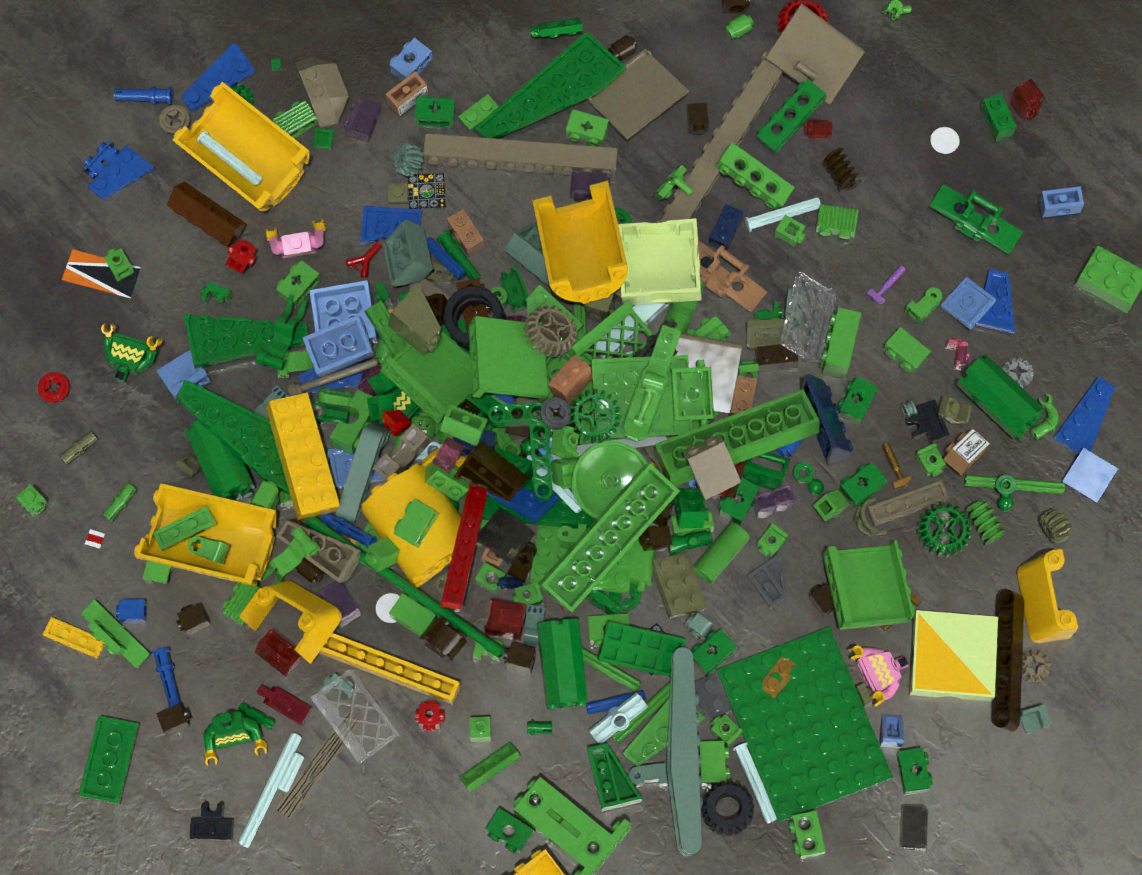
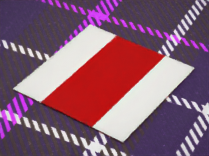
M90 529L85 544L100 549L105 534Z

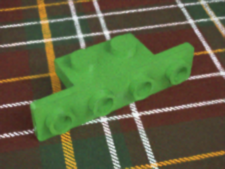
M93 600L81 613L90 623L87 627L92 631L91 635L98 641L102 640L106 644L105 649L109 653L123 655L135 668H139L150 656V652L97 600Z

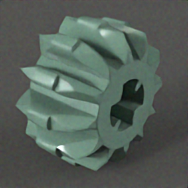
M404 143L395 152L393 167L396 168L397 173L413 177L414 174H418L419 168H422L421 163L424 161L422 159L424 153L421 152L420 147Z

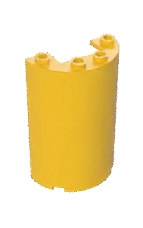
M221 82L211 92L210 97L214 103L204 110L203 116L192 124L191 130L186 126L179 129L174 134L173 141L258 210L267 211L270 208L268 206L279 204L299 182L305 172L303 170L304 163L306 165L309 163L310 151L225 83ZM207 130L209 132L208 135L262 177L258 186L253 185L202 143L198 144L197 139L199 135Z
M608 181L589 185L592 199L556 209L552 196L532 200L549 285L555 294L565 300L585 304L602 298H608L626 280L628 266Z
M160 483L159 489L155 490L153 500L158 508L157 513L151 519L150 533H147L145 538H141L140 543L135 546V557L174 568L256 586L258 582L255 581H261L271 557L275 540L272 528H276L277 525L276 510ZM205 506H209L217 525L195 536L216 540L229 545L224 564H220L191 553L188 549V542L191 538L162 551L153 532ZM196 544L195 547L202 549L203 545Z

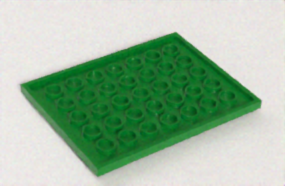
M830 626L716 670L738 726L743 730L742 736L745 743H748L747 748L764 785L778 823L791 818L792 815L805 813L893 778ZM781 657L786 660L790 659L796 664L791 666L792 669L789 672L791 678L776 698H773L762 689V681ZM772 673L770 675V678H776L779 684L781 683L782 677L779 673Z

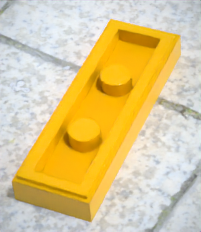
M53 617L50 618L42 634L46 638L96 659H99L105 646L102 640H96L91 633Z

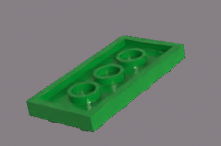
M98 715L78 796L120 805L139 728L138 723Z

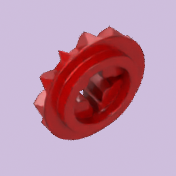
M58 372L47 373L38 383V393L45 402H61L67 396L70 389L67 378ZM50 382L58 386L57 394L52 390L49 391L51 389Z

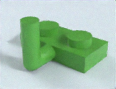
M683 165L675 167L653 194V197L657 201L664 198L668 199L673 193L672 188L674 185H677L689 196L693 189L683 181L685 178L683 174L687 169Z

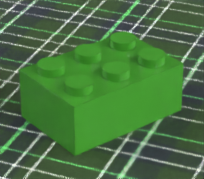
M1097 246L1075 285L1128 313L1142 289V269Z
M838 307L837 314H832L824 348L827 350L823 352L820 365L821 368H824L822 375L846 379L861 312Z

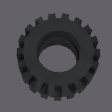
M722 781L718 785H713L706 792L702 805V817L705 820V824L713 832L716 831L719 835L726 834V836H731V834L737 835L742 830L744 831L752 820L754 814L753 797L749 794L748 789H744L740 783L737 785L734 784V781H729V783ZM730 797L739 803L740 813L735 819L725 820L717 814L716 804L721 798Z

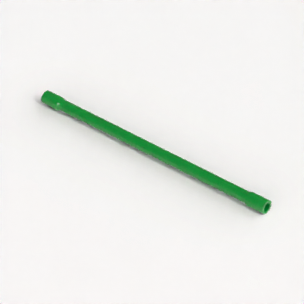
M311 517L307 519L306 525L313 530L360 549L328 527L319 518ZM361 550L359 561H361L362 563L370 567L372 570L377 572L372 566H370L365 559L366 552ZM389 568L377 572L482 645L485 650L498 659L505 652L506 648L476 630L445 607H441V604Z

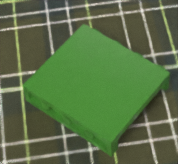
M475 316L470 322L468 328L473 397L481 398L484 392L538 398V402L542 403L549 396L550 388L547 386L548 368H546L545 363L547 357L544 352L539 354L537 348L532 349V343H527L529 338L524 336L526 331L523 329L526 324L525 322Z
M442 329L439 334L440 339L437 342L438 346L432 353L428 351L424 356L409 344L393 358L390 356L380 370L437 424L443 421L450 405L453 404V406L458 408L466 401L465 397L468 394H472L470 354L461 349Z
M894 540L889 546L837 550L836 546H830L823 553L839 630L909 623L915 616V606L910 598L911 588L906 581V568L902 564V550L898 547L897 540Z

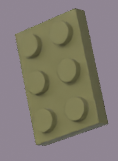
M688 552L652 560L653 573L669 619L707 609Z

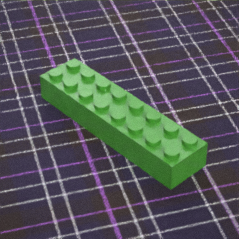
M804 389L656 443V457L665 477L674 486H678L695 479L687 460L683 456V452L687 451L690 446L705 442L711 436H719L724 441L733 464H737L818 434L819 419Z
M651 463L645 464L538 585L567 612L572 613L680 490Z

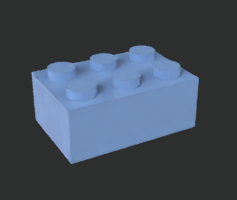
M358 315L303 337L315 371L320 378L375 356L363 322Z

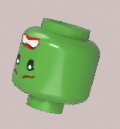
M419 413L418 416L411 418L410 427L414 423L428 437L434 438L436 423L427 413Z

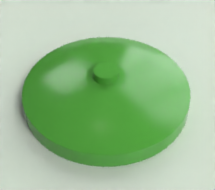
M617 441L601 442L589 447L577 459L571 474V489L578 506L587 515L597 519L645 464H648L645 458L632 446Z

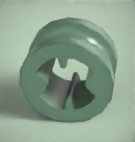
M909 399L906 404H900L902 412L907 419L912 415H918L912 400Z

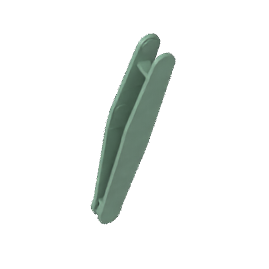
M681 647L673 652L670 659L667 780L677 850L683 856H690L697 853L702 845L700 809H702L703 799L700 796L702 777L699 775L701 756L698 755L700 734H697V726H699L700 719L699 714L696 713L699 696L698 693H695L693 654L688 648Z

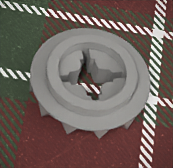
M1019 357L1010 358L1002 368L1022 388L1027 386L1033 379L1032 364H1029L1026 359ZM1017 366L1020 371L1024 372L1021 373L1019 379L1017 374L1012 372L1016 370Z

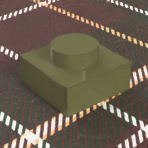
M408 183L388 184L389 204H408Z
M190 453L178 459L175 465L190 477L202 470L198 459Z
M865 683L858 685L856 690L864 708L871 706L872 699H874L869 698L873 694L871 688H867Z

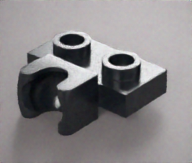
M935 399L917 405L918 415L909 417L906 420V426H916L918 430L913 432L911 437L913 440L927 435L931 444L950 436L943 417L938 414L939 408Z
M203 802L201 805V818H191L190 840L232 841L233 820L224 819V804L218 803L216 811L211 813L209 812V806Z

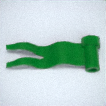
M289 295L286 309L276 321L273 339L266 350L260 349L258 351L256 364L268 365L281 371L284 370L287 360L283 359L292 343L295 325L304 316L308 300L304 299L295 317L285 323L292 312L294 296Z

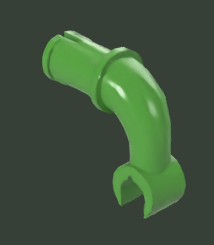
M1048 393L1045 394L1047 403L1043 402L1040 397L1038 399V403L1043 409H1046L1048 417L1044 419V422L1030 430L1036 440L1050 431L1054 432L1058 426L1059 413L1052 404V396Z

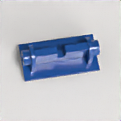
M111 141L107 144L103 142L96 149L98 154L94 158L90 156L83 163L85 168L82 171L84 172L87 169L89 171L87 174L92 179L97 177L106 167L101 163L102 160L109 164L117 155L119 150L115 146H112V148L109 146Z

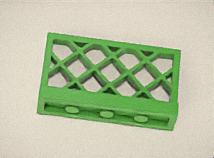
M627 300L576 342L567 354L570 357L574 355L582 361L584 360L580 355L584 352L592 353V359H596V353L606 354V358H609V355L619 356V358L635 357L654 341L656 337L632 309V303ZM629 314L635 321L634 327L625 326V318ZM612 328L621 329L620 339L610 338ZM624 330L634 331L633 341L624 340ZM638 331L644 332L649 339L646 342H638ZM598 340L606 341V351L596 350ZM610 341L620 343L619 353L610 352ZM624 343L633 344L632 354L623 353Z

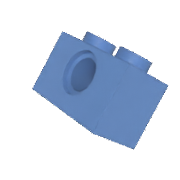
M413 38L411 42L408 41L403 46L402 52L399 55H395L391 59V73L401 81L414 71L419 75L433 59L432 50L416 38ZM407 59H414L413 62H406Z
M1081 186L1042 191L1039 197L1042 218L1080 213L1084 206Z

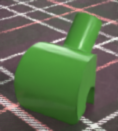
M893 0L886 4L881 12L884 15L887 12H891L890 20H896L903 13H911V6H903L899 0Z

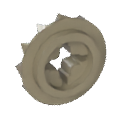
M168 106L160 114L159 122L161 128L167 133L175 134L184 126H189V113L182 106ZM176 117H178L180 123L175 122L174 124H172L170 118L175 119Z
M1035 650L1023 653L1022 678L1034 683L1044 680L1050 672L1051 665L1047 655ZM1033 659L1036 664L1041 665L1037 668L1036 674L1033 668L1026 667L1032 663Z

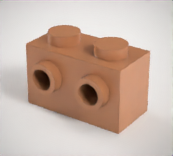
M573 355L569 361L565 362L559 373L552 377L548 384L553 396L563 399L570 405L573 398H576L592 380V371L588 363Z

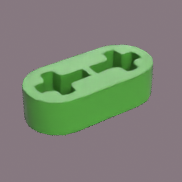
M322 387L318 390L317 400L327 404L348 406L355 394L350 391Z

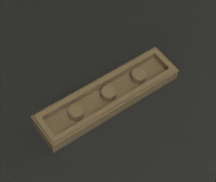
M942 480L868 506L867 511L875 527L949 499Z

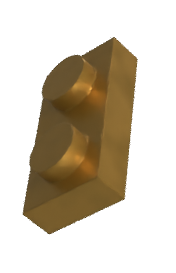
M781 657L762 681V689L773 698H776L791 678L789 676V672L792 669L791 666L796 664L790 659L786 660ZM772 673H779L781 675L782 681L780 684L778 679L770 678Z

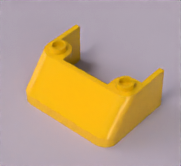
M290 580L260 588L239 617L252 630L256 631L278 599L300 610L303 614L299 618L298 626L305 632V635L294 650L311 664L342 619L340 610Z

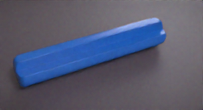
M429 237L426 239L429 252L457 279L463 278L466 272L465 269L433 238Z
M644 690L636 691L646 701ZM636 692L589 702L586 705L587 713L594 714L620 706Z

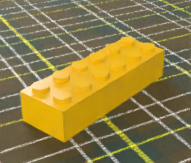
M308 393L269 401L266 411L297 521L336 512L340 504Z

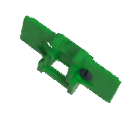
M943 184L929 207L953 220V223L956 224L955 229L977 242L980 239L986 240L1007 254L1011 253L1023 231L999 217L1004 209L1003 206L995 205L977 194L976 190H973L969 198ZM974 200L995 213V216L988 214L987 217H984L973 210L975 206L971 201ZM988 226H996L998 232L991 234L988 231Z

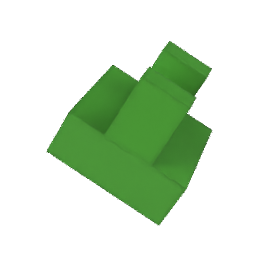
M757 360L740 361L738 368L739 376L745 377L747 373H751L752 378L757 379L759 371Z

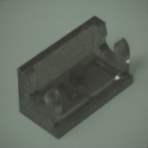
M903 806L902 848H906V850L927 851V807Z

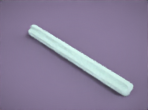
M291 733L239 839L240 845L247 848L250 846L277 791L278 784L302 739L300 735Z

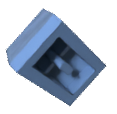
M882 714L880 746L901 748L904 743L902 716Z

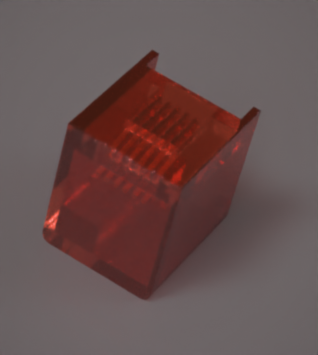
M490 598V616L487 626H484L485 635L522 641L527 610L526 604Z

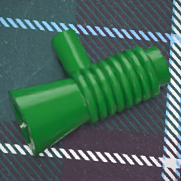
M704 530L688 533L685 536H671L673 545L668 548L671 556L686 549L690 550L709 546L710 543H713L711 531L707 532Z

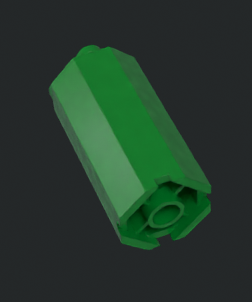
M987 354L979 357L965 371L966 377L963 378L961 376L956 383L970 399L1013 439L1017 438L1020 440L1023 438L1030 425L1034 427L1044 414L1042 411L1043 407Z
M199 420L194 421L191 424L192 429L189 431L186 428L184 431L214 496L234 501L241 497L247 498L253 494L252 489L255 486L244 462Z
M563 619L561 621L554 620L538 623L537 633L547 710L588 705L579 619Z

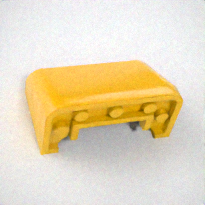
M1062 549L1044 553L1023 563L1017 570L1020 595L1024 598V616L1028 635L1036 643L1070 639L1078 629L1075 614L1069 610L1058 611L1051 572L1059 570L1064 564Z

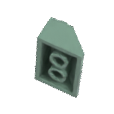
M405 219L382 243L389 279L393 287L422 281L433 269L424 227Z
M531 223L514 232L504 250L511 258L520 262L527 271L532 272L542 283L549 286L538 226L535 223Z

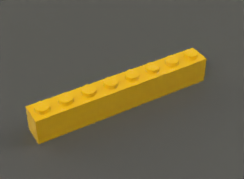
M334 633L331 634L319 651V654L454 705L461 688L460 682Z

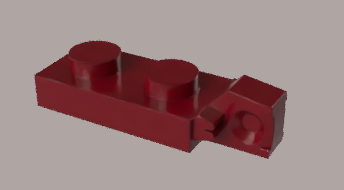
M260 685L256 691L257 694L265 698L263 703L300 726L303 725L312 710V707L278 687L272 686L269 690Z

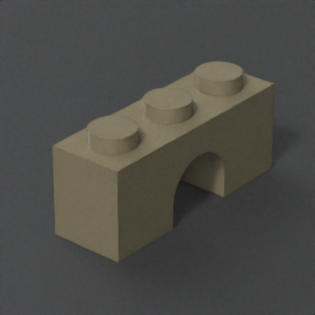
M414 423L400 437L401 443L390 454L386 453L373 467L386 481L392 474L404 472L433 441Z

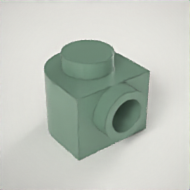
M699 613L695 617L691 615L684 624L690 630L689 634L697 640L700 638L705 639L714 626Z

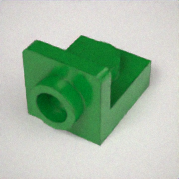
M210 281L207 286L202 288L200 293L201 300L205 305H208L211 297L221 303L224 301L230 303L233 297L230 290Z
M778 301L773 302V311L762 309L754 313V319H782V307H778Z

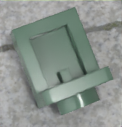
M336 673L333 676L329 675L322 683L323 687L321 689L325 694L334 685L349 698L355 693L352 688L354 684L346 677L341 679Z

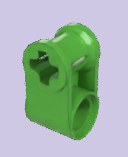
M199 536L192 537L189 540L188 549L191 553L204 557L207 560L224 564L229 548L228 544ZM201 544L203 547L200 549L196 548L195 545Z

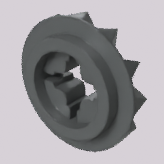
M552 397L542 403L540 412L545 426L561 429L571 420V416L568 415L571 412L570 406L563 399ZM559 408L557 414L559 417L556 416L552 419V411H555Z

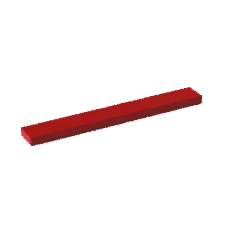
M470 482L441 600V607L459 610L462 609L488 496L487 489L478 485L474 487L470 485Z

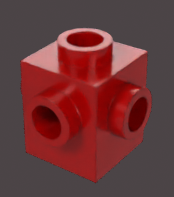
M239 238L236 245L231 244L227 252L230 256L225 265L242 274L247 265L251 267L256 258L253 255L256 247L252 246L250 242Z
M425 701L424 704H420L419 709L415 711V722H418L419 727L423 728L424 731L441 729V723H444L445 710H442L441 705L437 704L436 701ZM426 712H433L431 717L425 716Z

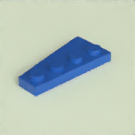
M234 42L181 95V98L191 113H194L213 101L210 95L215 86L223 82L231 88L234 84L238 85L256 74V71Z
M1099 376L1058 431L1054 440L1077 456L1083 448L1091 452L1115 386Z

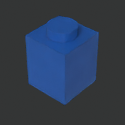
M119 599V605L116 606V617L119 618L122 624L146 623L147 603L144 599Z

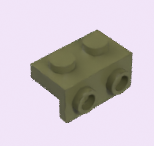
M787 319L747 320V348L756 349L758 346L787 343Z

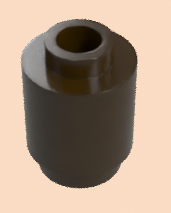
M625 35L612 43L608 51L621 61L636 51L637 43L632 36Z
M305 557L296 567L297 573L311 584L319 583L325 576L324 571Z

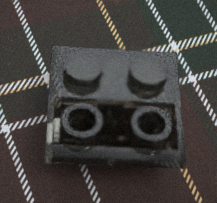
M499 507L491 519L479 531L477 542L510 566L535 534L522 521Z

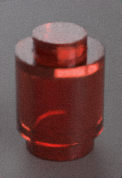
M808 119L807 123H804V135H807L808 139H827V137L832 136V122L827 121V119Z

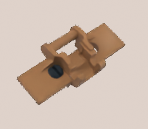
M698 240L701 281L720 298L723 295L730 297L748 312L752 313L768 292L745 275L750 265H745L725 250L723 245L714 252ZM719 256H722L738 268L740 272L738 274L734 271L729 273L720 265ZM739 282L742 284L743 289L735 291L732 288V284Z

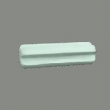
M296 752L293 754L278 784V789L284 792L289 791L304 760L303 755Z

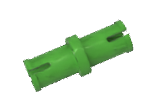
M126 483L120 493L112 498L113 501L102 515L112 522L122 508L127 506L126 503L137 490L129 483Z

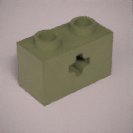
M611 294L608 298L584 304L587 319L596 322H602L616 308L614 294Z

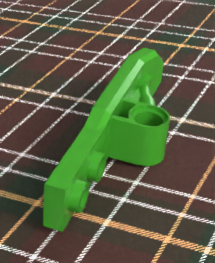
M662 325L649 363L640 373L621 426L627 439L639 442L648 438L668 382V368L682 331Z

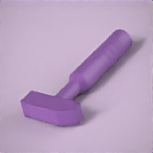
M900 265L883 283L882 288L877 293L870 289L867 292V296L878 304H884L885 299L881 295L906 271L905 267Z

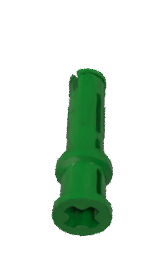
M446 230L440 234L436 241L441 243L446 252L465 269V275L468 279H481L482 276L461 250L462 245L459 242L457 243L451 235V230Z

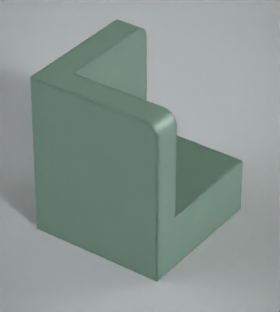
M1045 704L1021 711L1020 720L1026 734L1048 728L1052 724Z

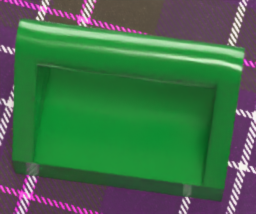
M769 452L756 456L784 465L782 472L752 463L753 458L748 459L742 478L755 485L780 492L790 459Z

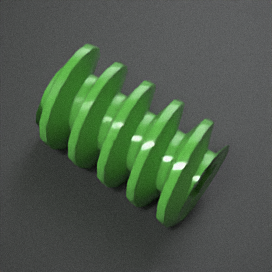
M981 500L969 506L966 512H972L969 517L970 519H976L973 524L974 526H980L977 531L978 533H984L981 538L982 540H988L985 545H988L1001 538L1007 530H999L1003 523H995L999 516H991V513L995 510L994 508L987 509L991 502H983Z

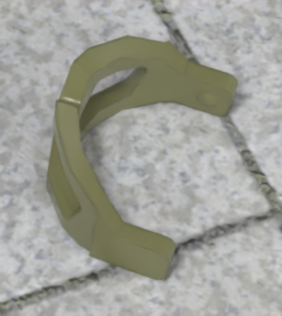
M876 498L864 501L854 514L857 530L864 535L872 537L887 533L886 529L877 530L871 527L865 518V507L868 504L876 503ZM862 523L869 531L865 530L862 527Z

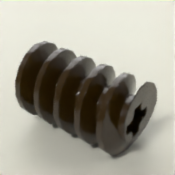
M842 147L829 153L824 159L823 164L828 166L827 171L835 179L834 183L839 185V191L845 192L855 188L861 180H855L859 175L858 173L851 174L855 169L854 167H847L851 164L850 160L844 161L847 154L840 155L844 150Z

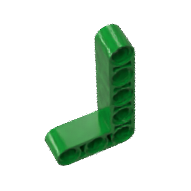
M542 403L507 404L491 407L488 411V420L491 426L495 428L529 426L534 495L540 503L549 502L553 495L548 426H545V422L541 417H534L532 415L533 411L541 409ZM519 411L523 416L515 419L512 417V414ZM500 413L503 417L500 420H494L492 415ZM538 429L544 431V435L541 437H537L533 433ZM538 449H543L546 451V454L540 457L535 452ZM544 468L548 473L545 476H539L536 473L537 470ZM541 488H546L549 493L546 496H541L538 491Z

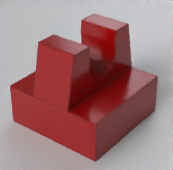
M399 409L384 411L381 417L385 421L384 427L386 429L392 428V436L399 435L403 428H408L411 422Z

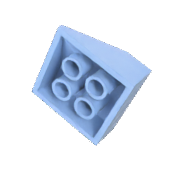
M368 280L310 290L315 332L358 315L363 322L371 344L378 343V333L364 312L374 304L372 289Z

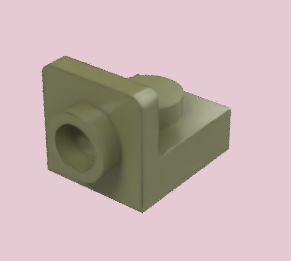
M943 396L938 414L952 424L968 423L972 405L969 403L961 404L950 396Z

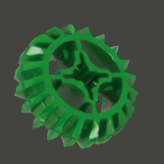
M589 389L585 391L586 397L581 392L578 394L580 401L573 398L572 402L576 406L569 405L570 409L574 412L568 414L573 418L569 421L568 425L575 424L573 427L574 432L577 429L580 431L578 433L579 438L584 434V442H587L588 438L591 437V443H595L596 437H598L601 443L603 442V435L610 439L609 431L612 434L617 432L613 426H620V423L615 420L621 419L622 415L615 413L619 412L621 408L613 407L618 401L610 402L611 394L607 398L603 397L605 394L604 390L601 391L600 395H597L598 391L594 389L593 395H591ZM592 400L589 411L578 412L579 407L583 403ZM598 401L607 406L610 414L599 409ZM594 406L596 415L600 416V418L597 417L595 423L593 417H589V414H592ZM578 418L587 420L591 431L585 429L580 424ZM610 420L607 428L597 432L598 422Z
M941 503L939 509L935 504L932 506V510L926 509L927 515H921L922 521L918 523L921 529L918 530V534L923 536L919 540L920 542L927 541L924 548L931 546L930 553L938 550V556L945 552L946 557H949L950 551L957 555L958 550L963 551L964 545L969 544L970 541L967 538H971L972 533L968 531L972 530V525H966L970 522V518H963L966 512L959 513V506L954 510L951 503H949L947 508H945L944 503ZM938 516H948V517H951L952 519H950V520H944V519H942L941 517H938ZM931 520L933 521L934 526L937 530V532H935L933 536L929 531V523ZM957 523L960 526L961 536L959 539L956 537V533L953 530ZM950 526L948 532H945V533L942 532V533H940L942 527H944V528L947 527V528H948V527ZM940 539H945V540H947L949 543H950V542H952V543H951V544H943V543H940V542H938V541H939Z

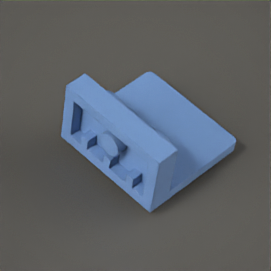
M190 350L157 370V373L175 400L184 380L200 387H204L211 382L202 367L194 368Z

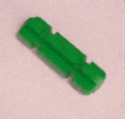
M243 702L239 705L237 711L242 712L246 717L256 720L258 724H263L265 728L271 730L275 725L276 721L273 718L266 717L265 714L253 707L249 708L250 706Z

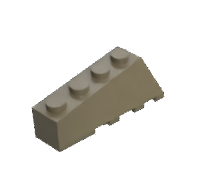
M297 518L286 520L276 537L289 546L294 539L292 532L298 527H302L310 539L316 541L320 546V549L311 557L305 556V558L338 583L349 580L359 564L361 549L314 531L300 520L297 521Z

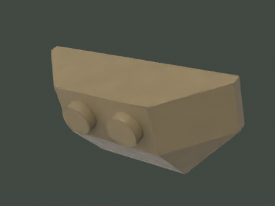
M315 57L296 62V69L319 127L325 129L338 124L348 102L349 95L336 63Z

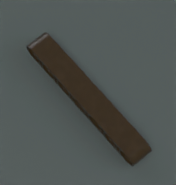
M1006 589L1000 593L998 598L993 720L998 728L1013 732L1020 725L1024 598L1020 594Z

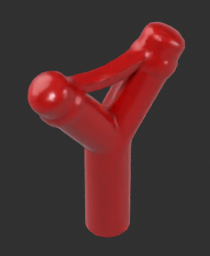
M377 241L364 256L346 260V265L356 268L360 272L361 278L366 279L369 273L370 260L383 246ZM362 263L361 270L357 266H355L357 264Z

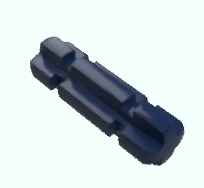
M500 577L496 585L501 589H515L522 587L525 582L515 577Z

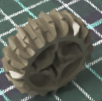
M546 305L544 307H537L536 310L529 314L530 316L526 318V324L523 329L526 331L524 336L529 338L527 343L533 344L532 349L537 348L539 354L544 352L546 357L552 355L553 358L558 355L562 356L570 351L575 344V338L578 333L575 332L577 326L572 325L574 319H569L568 313H562V308L556 310L555 305L551 308ZM539 321H542L541 326L538 325Z

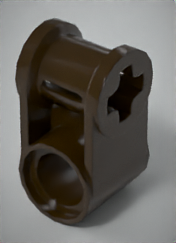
M527 541L520 544L507 575L526 582L532 568L533 557H535L537 548L533 543Z

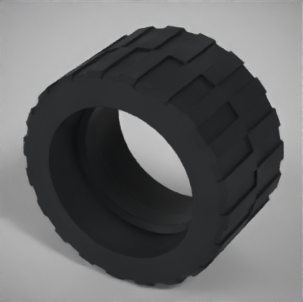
M481 286L461 288L452 294L444 307L443 320L445 327L457 345L465 350H470L469 334L463 333L459 329L457 322L459 315L466 307L473 304H485L491 308L493 318L503 320L507 318L497 296Z

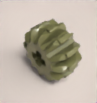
M1054 508L1046 511L1041 516V527L1044 533H1046L1047 538H1050L1053 543L1064 542L1071 536V525L1061 510Z

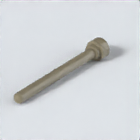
M374 358L303 384L296 382L288 384L289 395L303 394L304 391L377 366L379 361Z

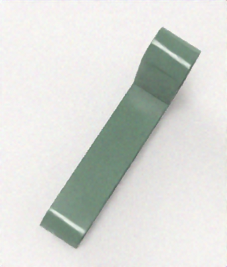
M373 421L366 425L361 433L339 502L340 507L336 512L337 517H343L353 524L359 518L361 504L365 500L374 472L373 467L377 462L380 450L392 438V428L386 429L384 424H379V421Z

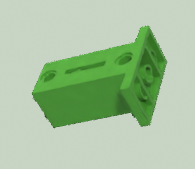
M541 777L537 781L533 779L526 789L528 791L524 797L520 795L513 804L515 816L534 829L536 833L582 869V871L578 870L574 875H594L631 830V823L624 818L622 822L618 820L615 823L610 834ZM534 799L541 801L537 806L531 805L530 802ZM591 846H596L599 851L593 854L588 849Z

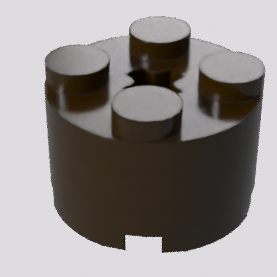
M440 617L438 620L434 618L419 637V640L425 639L427 641L425 646L441 658L449 657L448 662L452 663L466 644L464 640L466 635L458 629L455 631L449 627L450 623L444 618Z

